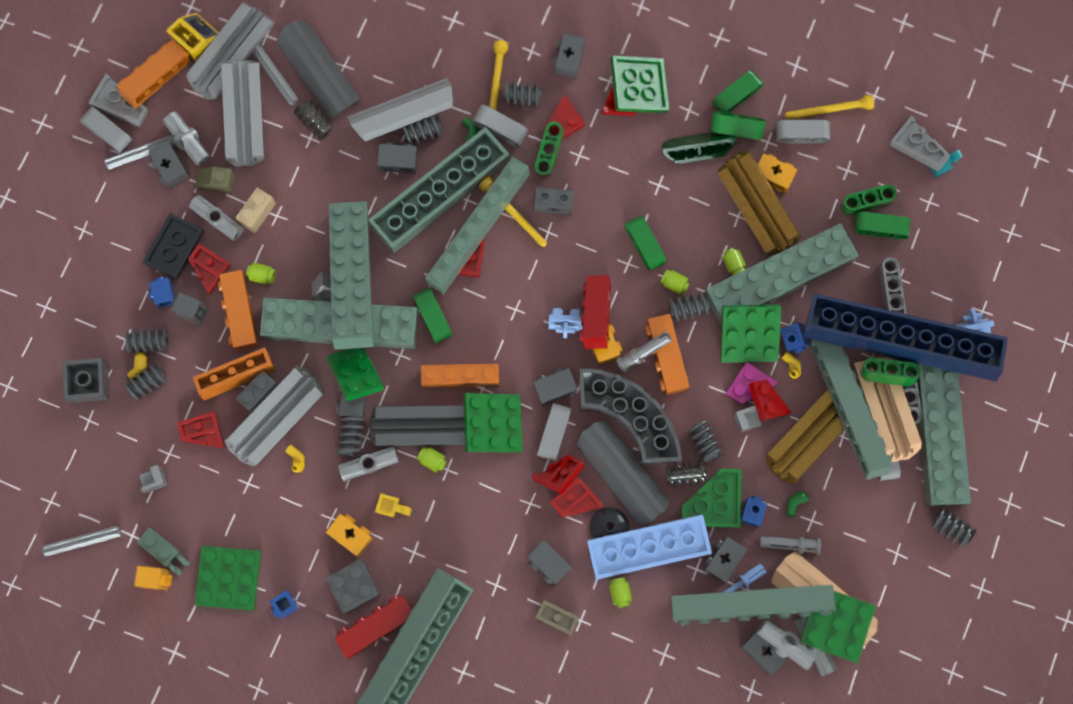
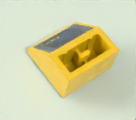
M197 13L178 18L166 30L170 39H173L195 61L200 58L219 33Z

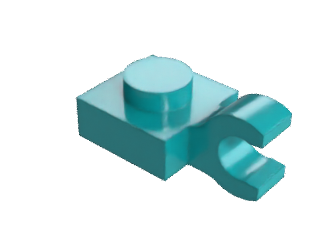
M960 150L950 154L949 159L939 172L931 167L929 168L936 178L952 170L953 166L951 164L959 161L963 155Z

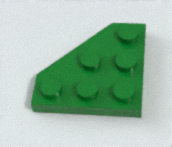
M722 468L681 506V519L703 514L706 527L741 528L742 469Z

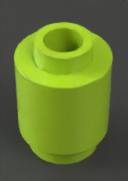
M731 248L724 252L725 255L722 259L729 274L733 276L746 270L745 261L739 250Z
M253 262L252 265L248 266L246 276H249V281L268 285V283L273 284L276 270L272 269L271 266Z
M668 269L660 282L664 284V287L678 295L681 293L685 294L690 286V283H688L689 278Z
M424 446L417 457L421 465L435 473L438 471L442 472L447 464L446 456L431 447L427 448Z
M617 578L611 580L609 589L613 605H617L618 608L629 606L632 597L626 579Z

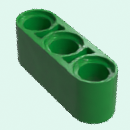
M749 70L718 94L711 103L718 111L730 113L761 89L764 82L753 70Z
M714 111L710 131L761 140L766 120L758 117Z
M550 122L545 128L535 163L536 171L542 176L552 174L564 136V129L558 122ZM558 126L560 129L559 133L552 136L550 134L551 128ZM549 144L554 145V151L551 154L545 152V148ZM547 162L549 169L546 172H541L540 165Z
M888 184L849 194L841 203V211L845 215H854L857 212H865L888 206L896 198L897 190L893 185ZM883 192L888 193L890 198H885ZM865 197H870L873 203H868ZM850 201L854 203L855 207H849L847 205V202Z
M857 212L854 232L860 235L904 240L909 238L911 219L903 216Z
M642 215L624 224L631 241L649 271L667 262L663 251Z
M430 287L412 295L435 344L452 337V332Z
M879 358L866 359L860 371V375L865 381L901 386L914 385L921 373L920 367L915 363ZM867 367L874 369L875 372L869 371ZM886 370H891L894 374H889ZM906 372L913 374L914 377L908 376Z

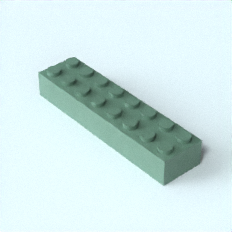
M486 127L368 219L370 226L395 254L479 187L484 179L493 176L508 164L510 154Z
M367 201L329 203L331 316L334 350L374 347Z
M840 223L707 288L705 293L709 305L721 326L722 305H768L855 262L859 255Z
M264 298L260 336L263 340L333 344L331 302ZM372 304L374 347L416 349L419 313L417 307Z
M917 364L921 369L917 384L922 419L918 422V428L922 442L920 450L925 506L968 505L971 503L959 374Z
M438 568L432 575L431 581L422 592L415 608L410 612L409 618L400 629L399 635L390 646L386 657L380 663L377 672L369 681L367 689L357 704H407L474 589Z

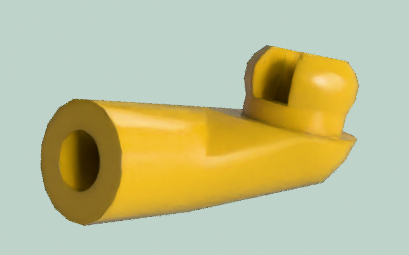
M787 351L781 359L789 364V376L792 379L799 378L801 375V362Z
M144 352L135 355L134 367L127 373L128 377L135 379L136 373L140 375L143 368L146 370L147 356Z
M291 444L285 450L293 458L291 469L295 473L302 472L305 467V456Z

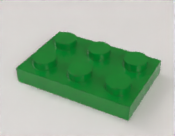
M351 348L326 355L327 362L346 401L383 391V384L365 348Z

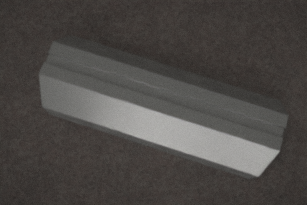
M294 21L291 25L281 30L277 40L279 47L328 118L333 117L360 100V97L308 22Z
M464 405L374 407L370 418V440L373 447L465 445Z
M607 421L595 422L581 433L576 443L578 449L639 526L652 522L657 516L666 511L670 501Z

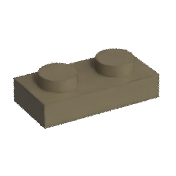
M544 600L535 618L564 633L572 635L580 617Z

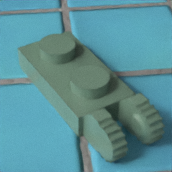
M151 527L137 541L141 547L160 563L179 576L182 571L172 564L174 559L177 558L186 566L190 564L180 554L178 549Z

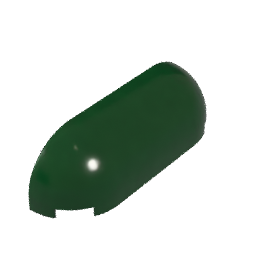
M715 132L682 136L665 141L662 144V150L669 160L678 164L707 160L727 155V152L731 150L733 145L735 146L737 138L736 136Z

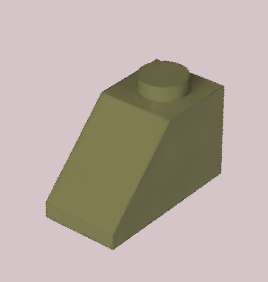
M209 167L198 170L195 188L233 194L236 176L232 169Z

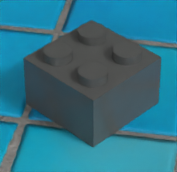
M103 358L63 361L64 400L69 403L109 400L108 362Z
M362 559L326 577L343 614H348L381 596Z

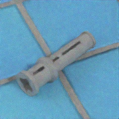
M664 331L640 348L631 349L630 353L616 359L618 366L624 373H627L629 368L636 364H641L648 355L672 342L671 336L667 331Z
M761 535L760 548L793 550L799 554L805 552L815 553L816 556H819L821 538L814 540L804 539L803 536H800L798 539Z

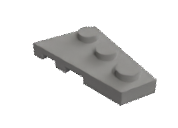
M105 74L90 99L89 106L140 127L148 114V109L142 104L136 109L119 94L118 83H115L108 74Z
M912 115L890 142V146L938 172L949 159V153L935 139H932L923 127L916 123V119Z

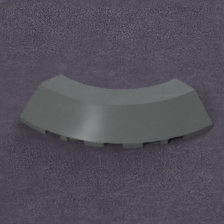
M579 368L581 411L598 412L620 423L636 443L641 465H661L682 461L678 437L672 426L673 424L660 404L644 391L642 387L617 374L597 369Z

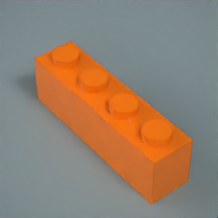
M173 39L165 43L158 52L149 56L146 62L136 67L133 73L119 82L117 85L119 94L136 109L190 63L188 53Z
M242 270L219 274L218 288L220 292H223L224 299H221L223 310H226L227 317H224L226 327L230 329L231 335H228L230 347L233 346L236 351L259 347L245 273Z
M666 314L649 318L647 325H644L646 335L650 336L651 340L664 331H667L672 339V342L652 353V355L655 354L656 358L654 362L656 373H660L661 380H659L661 391L665 392V396L687 391L690 386L671 315Z
M264 347L192 378L198 394L205 401L253 381L262 370L268 375L275 372L276 369L270 354Z
M499 364L421 365V385L423 388L499 387Z

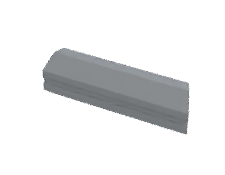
M242 3L187 73V80L194 91L201 94L207 100L217 99L222 92L221 62L247 60L275 22L258 9Z
M250 60L221 62L225 160L234 166H254L264 160L259 62Z
M445 78L350 115L347 118L364 141H368L452 108V86L449 80Z
M296 365L225 440L228 450L241 462L252 467L256 466L323 395L324 390L319 381L307 369Z

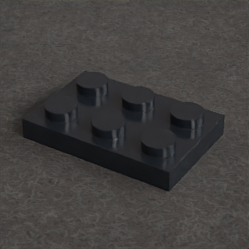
M170 213L143 263L178 280L188 262L189 256L201 239L204 229Z

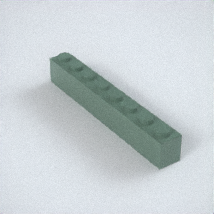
M514 157L511 158L425 279L428 285L444 295L530 175L527 165Z
M812 339L810 347L865 480L887 475L893 465L892 458L886 453L885 442L878 434L876 421L872 420L870 407L864 401L862 388L858 387L856 374L849 365L848 355L844 354L840 345Z
M833 585L671 596L673 620L678 622L679 625L691 624L690 621L698 620L699 624L710 623V619H718V622H730V618H738V621H748L753 616H758L759 620L771 619L770 615H779V618H790L791 614L799 613V617L811 616L812 612H819V615L822 616L832 615V611H836Z

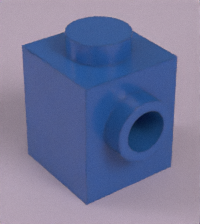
M159 277L154 279V282L149 283L151 289H148L150 299L154 300V304L158 308L170 306L176 297L172 281L166 277Z
M796 323L780 329L787 351L797 354L805 351V347L811 346L809 338L803 337L804 324Z
M757 496L748 497L742 510L741 522L760 527L767 503Z
M288 590L270 600L272 604L270 608L273 614L282 619L300 609L291 591Z

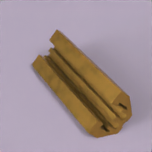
M740 151L728 159L718 169L717 174L765 253L768 255L778 254L796 245L801 235L750 151Z
M829 390L817 400L766 456L770 471L777 475L784 483L795 484L845 430Z

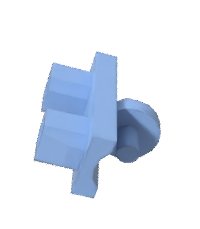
M553 308L551 315L549 314L548 330H556V333H563V338L567 339V333L575 334V331L583 330L580 309L570 310V316L562 315L563 310L561 308Z
M968 309V315L962 316V319L969 322L955 325L991 333L990 327L994 326V321H989L988 318L978 320L983 318V314L976 313L974 309Z

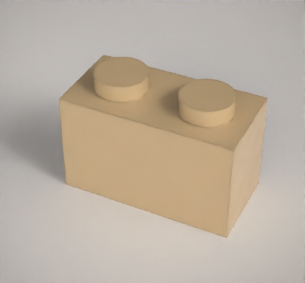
M256 188L236 216V220L240 225L255 234L276 205V202L272 196Z

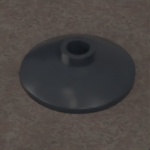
M610 507L603 508L593 516L590 523V531L593 538L629 531V522L625 514L620 510ZM608 523H612L614 525V528L612 530H608L606 528V525Z

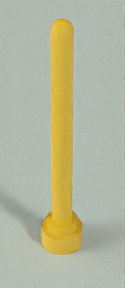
M501 40L494 41L493 46L496 59L489 107L494 110L497 108L503 56L508 52L509 45Z
M872 94L864 95L863 98L857 101L786 112L785 118H800L860 107L861 109L871 110L874 109V99Z
M487 177L480 183L479 188L483 192H488L494 181ZM509 203L505 210L541 247H545L547 245L546 240Z

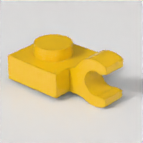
M380 493L375 513L395 518L396 513L410 516L412 509L399 505V498Z

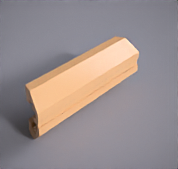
M878 357L879 359L893 360L892 357ZM866 360L852 363L859 386L863 390L864 401L868 403L872 420H875L878 426V434L885 442L887 455L891 456L892 462L910 459L921 449L922 442L902 386L865 381L861 377L860 371ZM867 367L869 371L875 372L874 369ZM886 370L889 374H894L893 371Z
M796 551L783 560L771 580L772 584L778 589L833 585L834 591L847 595ZM874 616L872 617L864 646L877 632L878 619Z

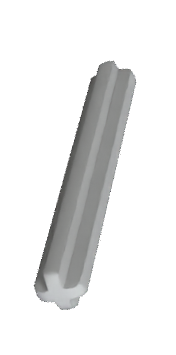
M258 44L252 53L288 104H296L298 97L261 45Z
M169 135L106 158L104 160L105 165L108 169H112L148 156L150 151L166 142H169L171 146H175L174 136Z
M114 526L42 546L44 556H50L113 539L121 535L120 529Z

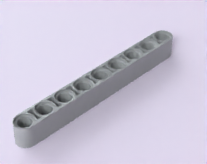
M888 257L878 267L883 307L886 310L907 314L899 262L893 257ZM885 264L890 265L893 270H886ZM889 282L895 285V290L888 287ZM890 301H895L898 304V308H893ZM906 372L908 376L914 377L913 374ZM916 381L912 386H902L904 394H909L912 397V402H908L911 413L915 416V424L922 419L918 384Z

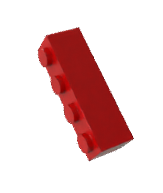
M610 275L587 276L586 283H583L585 299H582L584 314H581L583 330H580V341H583L585 349H608L611 303Z
M397 594L388 600L389 604L385 607H382V605L376 607L371 611L372 615L365 618V616H362L354 621L355 625L350 629L345 627L337 632L338 636L334 639L346 659H350L406 623L412 608L405 596L399 597Z

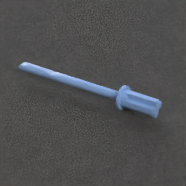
M760 563L745 574H740L741 580L723 592H734L743 585L749 588L751 583L767 572Z

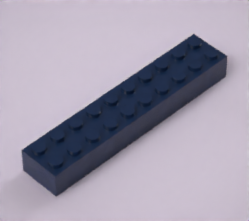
M816 293L813 294L803 335L805 338L995 382L998 381L1003 372L1008 337Z

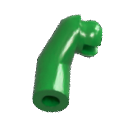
M468 116L462 120L461 123L468 129V135L466 136V141H468L479 132V127L474 125Z
M798 491L789 497L786 515L795 517L797 506L807 503L809 495L804 491Z

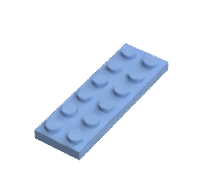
M703 514L587 540L596 579L712 554Z

